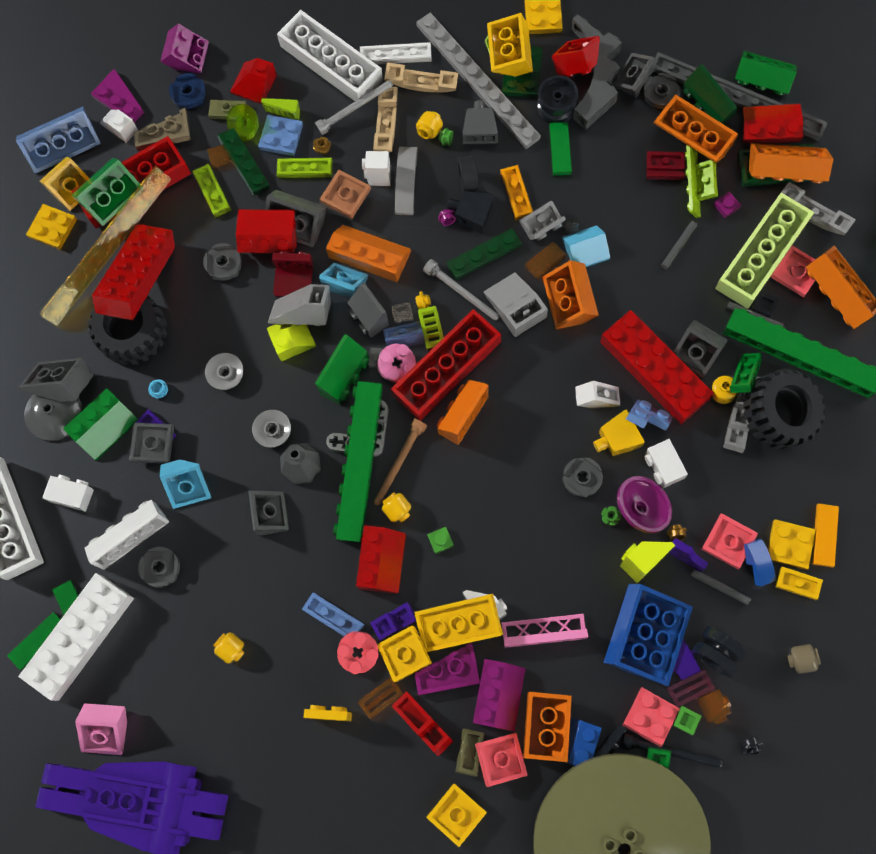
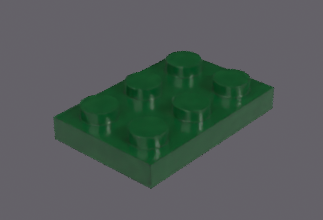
M530 46L533 72L516 77L504 75L502 93L505 96L538 98L543 47Z

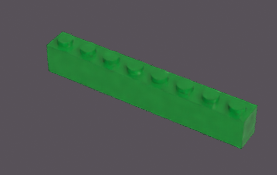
M734 309L723 335L866 398H870L876 393V366L866 365L855 357L841 354L837 349H829L818 341L806 339L800 333L790 332L785 327L774 325L763 317L751 315L745 309Z
M358 381L357 387L354 386L352 397L355 398V404L350 408V417L353 419L352 425H348L347 437H350L349 445L346 444L344 456H347V462L342 466V476L345 477L344 484H340L339 496H342L341 504L338 503L336 515L339 516L338 524L335 523L333 535L336 536L338 541L362 543L383 390L380 383Z

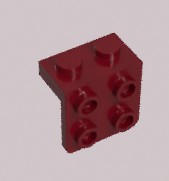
M285 251L273 253L272 261L275 265L273 294L275 297H284L312 284L314 262L311 254L306 252L293 254Z

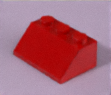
M801 104L743 107V145H750V143L800 142L803 138Z
M239 209L236 227L237 253H279L281 251L294 253L297 247L295 210Z
M364 525L356 582L358 589L399 594L406 533L384 527Z

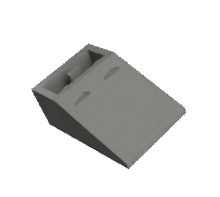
M516 273L511 274L483 292L514 337L547 318L548 309L545 304Z
M310 284L275 300L268 323L277 325H326L331 307L330 285Z

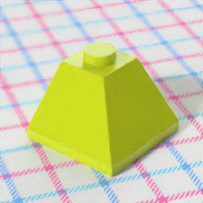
M275 324L267 328L281 362L316 347L307 324Z

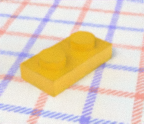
M781 567L775 587L816 601L818 600L823 580Z

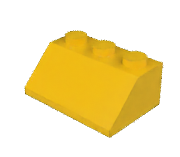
M522 13L487 23L491 71L515 77L533 72L529 28Z

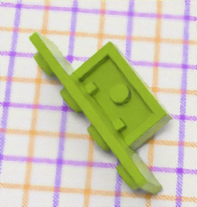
M686 145V176L688 178L686 190L689 196L687 208L694 217L701 218L700 201L718 196L716 163L709 160L698 164V152Z

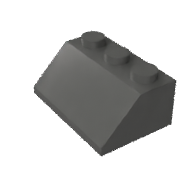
M275 190L267 196L265 210H295L297 242L314 247L324 225L327 206Z

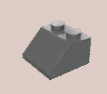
M361 284L347 302L349 307L347 312L353 320L357 319L360 323L358 327L364 335L367 333L372 338L383 331V329L389 327V322L384 308L366 284Z
M694 320L678 343L674 353L693 373L704 378L728 340Z

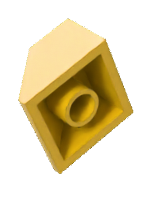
M65 157L40 182L60 203L71 211L78 204L72 197V190L83 185L89 180V177L71 158Z

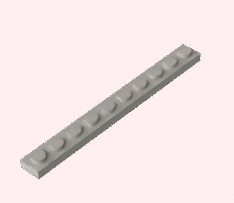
M431 12L416 22L421 32L485 104L493 109L494 114L525 149L540 140L541 135Z

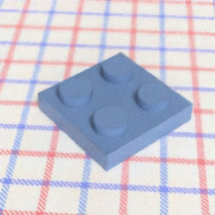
M267 115L258 145L259 150L295 156L303 122Z

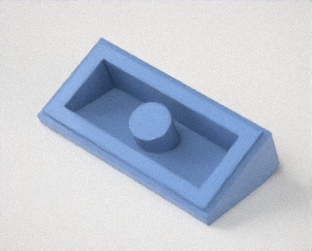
M420 321L383 329L386 346L405 344L410 347L425 342Z

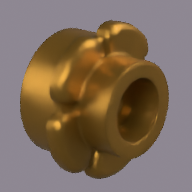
M326 137L317 138L313 142V149L318 154L324 155L329 152L331 143Z
M679 524L673 525L667 531V535L671 541L676 538L682 541L686 538L685 532H687V529L682 528V525Z

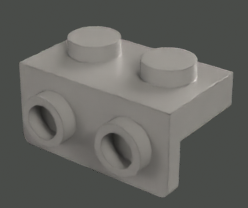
M549 201L519 220L530 240L537 239L539 241L547 236L546 232L550 229L554 231L562 226L561 222L566 220L564 216L561 217L553 201Z

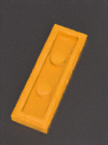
M515 165L500 169L515 220H520L532 213L533 209L519 167Z
M816 505V530L813 543L812 565L835 567L839 506Z

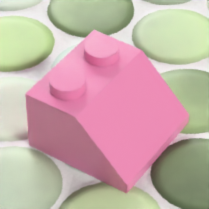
M84 703L75 721L81 752L122 755L127 728L125 706Z

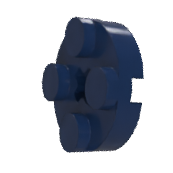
M181 74L175 78L176 81L173 85L172 83L170 84L169 94L178 108L190 109L204 103L206 96L205 85L194 74ZM187 88H189L190 91H191V92L188 93V94L183 93V92H186V89H187Z

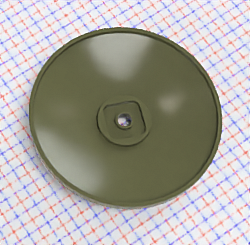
M615 753L593 757L579 763L564 773L545 796L537 814L533 834L534 854H620L618 847L623 843L630 846L627 854H711L707 820L701 805L690 788L675 773L662 764L632 754Z

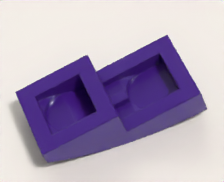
M406 602L393 611L387 612L370 622L379 641L415 623L416 617L410 603Z

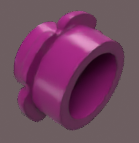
M449 209L442 210L438 217L439 222L443 226L451 225L456 220L455 212Z

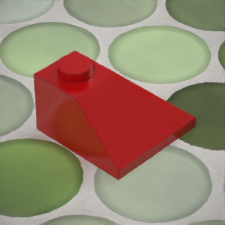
M260 58L244 62L230 90V94L262 104L261 100L267 97L277 77L274 64Z

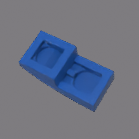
M758 539L744 544L746 563L753 566L755 585L764 586L776 581L774 566L763 540Z

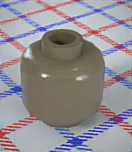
M811 644L791 648V655H788L790 668L795 667L796 672L799 674L817 671L818 665H821L817 648H813Z

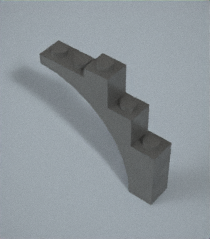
M577 14L572 20L571 30L580 39L598 35L600 37L597 64L593 67V79L590 88L583 100L574 108L573 119L586 130L617 101L618 92L610 84L619 75L620 67L613 59L620 54L622 42L610 32L603 36L598 29L592 27L585 18Z

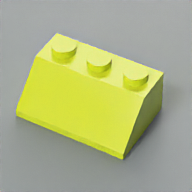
M642 541L637 546L634 543L621 558L623 562L620 567L638 583L669 553L675 544L673 542Z

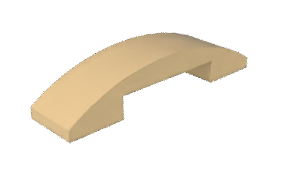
M387 63L384 80L391 81L396 86L415 91L451 92L456 91L458 73L440 70V74L408 70L405 69V65Z
M391 87L378 96V116L373 151L392 152L396 127L397 87Z

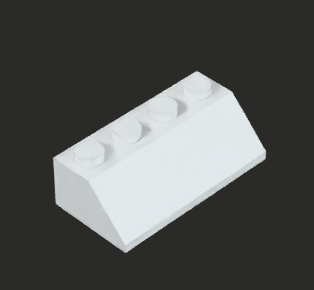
M153 500L143 502L135 512L126 514L120 523L107 528L106 533L102 536L93 538L89 545L85 547L90 564L105 570L168 524L169 520L157 503Z

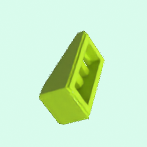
M267 98L261 100L265 112L293 120H299L300 118L298 100Z
M436 306L418 310L427 350L432 349L444 338ZM436 322V324L425 326L427 323ZM438 330V332L427 334L428 331ZM435 337H439V338H440L439 340L430 341V342H429V340H428V339L435 338Z

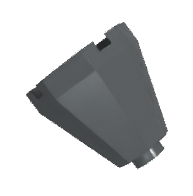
M308 443L292 444L280 456L281 473L294 484L311 483L315 475L321 471L320 453Z

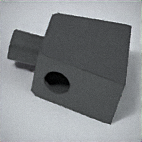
M482 100L475 101L474 108L466 110L463 144L498 143V131L493 109L485 108V102Z

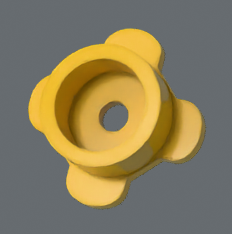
M420 291V295L415 298L418 309L428 308L431 306L430 297Z

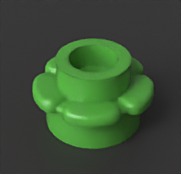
M445 128L440 131L439 141L442 143V146L451 145L453 131Z
M609 506L602 510L603 523L610 526L618 524V521L621 519V513L616 507Z

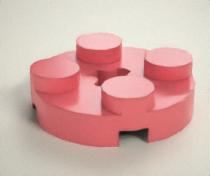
M352 631L340 640L337 648V658L345 670L353 674L364 673L375 665L378 659V646L370 634ZM355 647H357L358 649L362 648V649H363V651L361 652L362 656H361V657H358V656H355V657H354V656L352 655V654L354 653L353 648H355Z

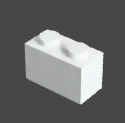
M366 151V158H362V170H364V179H367L368 185L391 186L389 152Z
M670 439L646 450L645 461L649 467L652 466L655 472L654 478L663 488L685 479L688 475Z
M50 476L42 498L54 504L86 512L94 490L88 486V482L77 479L76 482H73L67 476Z

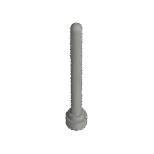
M387 81L327 120L320 119L315 122L322 136L329 132L328 130L331 125L390 89L393 83Z
M430 259L426 263L423 272L429 276L438 277L493 320L499 319L498 313L442 272L437 262Z

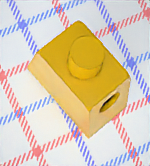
M627 409L600 428L599 434L601 438L593 442L597 452L608 448L610 454L615 456L643 447L645 441L636 425L626 420L629 414Z

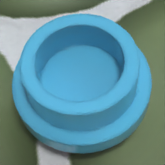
M157 379L150 383L148 391L153 398L159 399L167 394L168 386L163 380Z

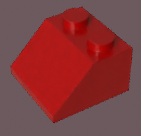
M599 35L570 40L552 55L557 75L571 77L577 73H581V75L590 73L598 60Z

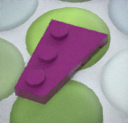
M115 69L91 93L94 99L108 109L120 110L130 117L134 123L144 113Z
M473 643L467 644L438 662L415 673L418 695L480 684Z

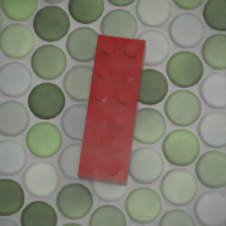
M169 136L121 162L144 189L109 221L191 174ZM79 186L78 188L72 190V193H74V192H75L77 189H79L81 186ZM81 206L95 229L102 226Z
M136 224L92 294L95 313L129 320L135 318L175 249L173 230Z
M473 309L391 388L392 396L417 420L421 421L501 343V333Z
M632 310L627 312L602 334L600 343L681 425L707 403L714 394Z

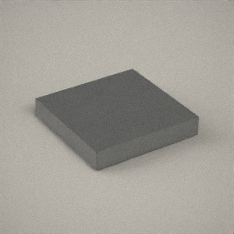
M134 423L129 461L138 463H169L174 425Z

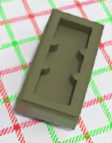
M210 100L208 116L210 119L245 120L247 103L246 101Z
M462 729L456 773L478 776L480 761L475 744L483 742V732Z

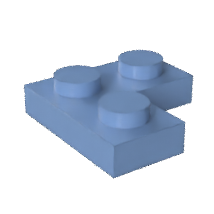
M639 399L626 420L643 429L647 422H650L665 431L673 419L668 412L658 410L652 407L649 402Z

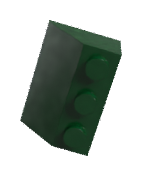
M701 64L683 83V93L688 99L692 98L694 100L695 107L720 123L725 124L735 116L737 106L705 66Z

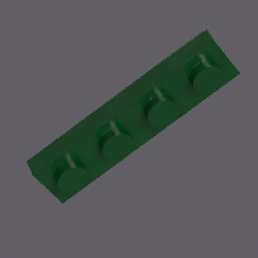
M232 128L218 134L219 142L252 195L254 196L268 190L269 183L235 129Z
M511 228L446 262L447 267L455 280H458L521 247V241Z

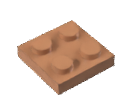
M338 170L322 194L320 203L353 218L370 192L371 186Z

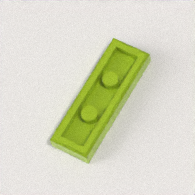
M332 158L277 159V178L332 177Z
M206 164L193 170L192 172L214 217H219L231 211L210 165Z

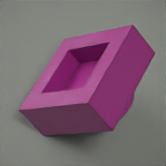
M730 192L720 197L713 204L724 218H727L741 207V204Z

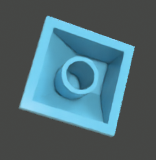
M176 460L161 465L160 479L173 509L211 498L198 463Z

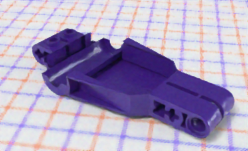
M169 761L104 763L95 771L46 763L41 783L53 785L56 788L40 787L35 807L82 816L90 830L142 851L153 854H179L180 846H186V843L190 842L191 836L220 840L224 819L206 816L204 813L225 815L228 795L200 790L202 781L195 778L197 767L175 764ZM66 788L80 790V793L67 791Z

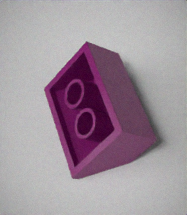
M484 659L473 719L474 724L515 732L525 668Z

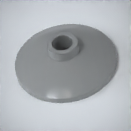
M230 353L215 355L209 360L205 368V377L208 383L218 390H228L235 387L241 381L244 373L242 362L238 357ZM225 371H229L227 376H223Z
M266 410L260 413L252 425V434L255 440L260 445L268 448L282 445L287 441L291 433L289 418L279 410ZM276 428V432L270 433V429Z

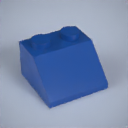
M570 717L568 762L566 763L576 766L583 761L593 758L602 728Z

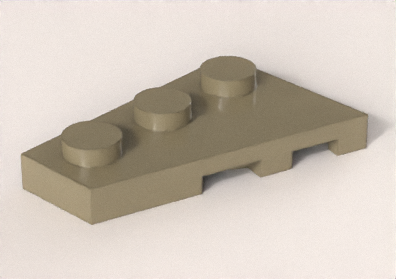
M186 109L179 110L180 113L173 117L171 115L165 117V120L158 124L152 123L134 132L137 151H142L169 136L173 144L191 140Z

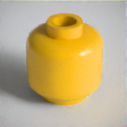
M431 111L424 112L416 123L417 133L424 139L435 138L443 127L440 115Z
M721 376L713 382L711 391L714 393L712 397L716 402L728 404L735 399L737 393H731L730 390L732 377Z
M393 492L382 501V511L391 522L398 520L403 522L410 516L408 512L411 509V504L402 493L396 494Z
M232 632L223 633L213 645L215 647L214 654L225 663H231L233 660L238 662L245 653L242 650L244 642Z

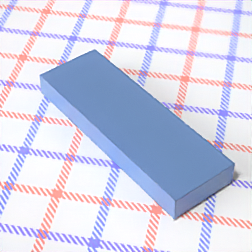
M314 592L302 608L303 611L342 636L352 631L361 632L364 627L363 623Z

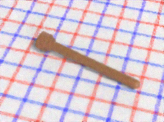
M412 420L410 424L411 432L373 501L375 505L381 504L417 436L424 433L427 425L420 420Z

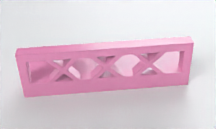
M584 614L502 622L504 648L588 638ZM580 619L581 629L570 630L566 625L570 620ZM555 621L562 626L559 632L551 633L546 629L550 622ZM530 624H536L542 629L538 634L530 635L525 631ZM519 625H526V626L524 627V629H522ZM515 626L521 632L518 636L507 637L506 627Z

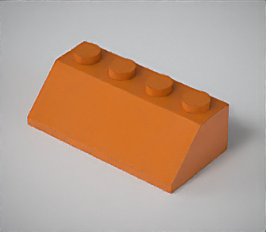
M676 94L654 121V124L715 163L725 157L734 145L738 135L732 129Z
M750 143L749 171L751 176L756 179L773 177L774 180L779 181L784 180V178L795 182L811 180L813 183H822V181H829L834 159L826 148Z
M342 225L333 232L326 247L330 259L396 283L412 251L410 248L346 225Z
M835 245L806 266L808 275L818 282L821 292L824 295H828L832 300V306L842 313L843 319L848 326H852L855 329L876 314V298Z

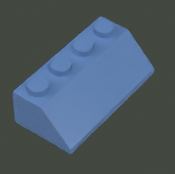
M84 107L78 108L16 137V142L34 173L60 163L65 157L71 158L101 144Z

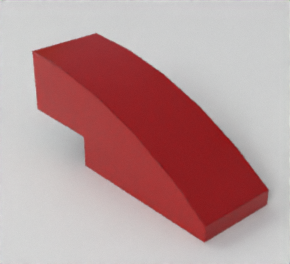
M407 691L392 705L396 712L437 756H440L454 742Z

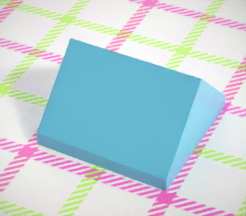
M597 225L561 237L571 261L585 263V266L588 267L610 259L606 234Z
M333 263L320 274L319 279L321 285H330V292L351 298L360 285L366 283L368 274Z

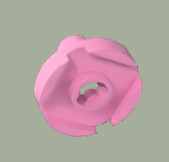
M405 344L388 345L380 352L377 359L378 372L384 379L393 383H397L416 365L413 352ZM394 358L400 360V368L392 365Z

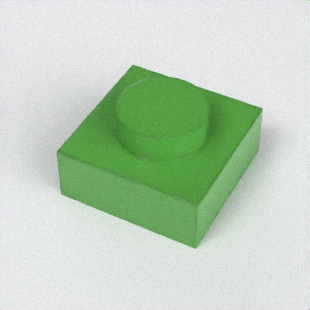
M446 527L427 534L435 554L454 546Z
M681 706L672 726L693 735L702 716Z

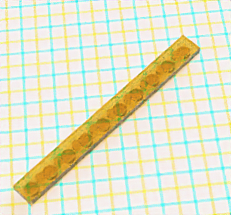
M156 166L152 169L41 311L40 315L57 327L171 181L168 175Z

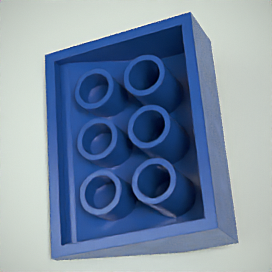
M629 584L603 663L650 681L669 686L693 607L642 584Z

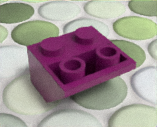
M177 24L167 33L160 62L174 70L201 73L209 41L184 26Z

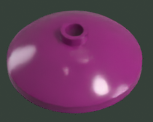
M634 476L621 484L617 494L618 506L630 525L645 533H658L669 525L672 518L671 503L665 491L656 482L646 477Z

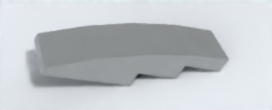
M737 393L734 399L723 448L743 453L745 450L749 432L747 427L748 421L744 419L743 414L746 413L745 409H743V402L747 400L745 399L746 393Z

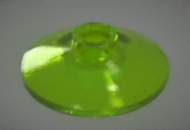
M235 105L227 116L228 130L234 128L242 141H248L255 136L259 125L256 112L249 105Z

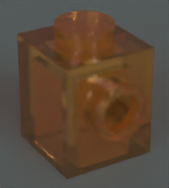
M719 689L697 699L708 723L715 721L717 725L726 721V715L731 714L729 709L731 704L728 698L721 694Z

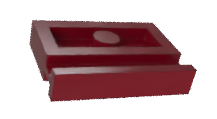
M647 151L646 179L684 180L685 152Z

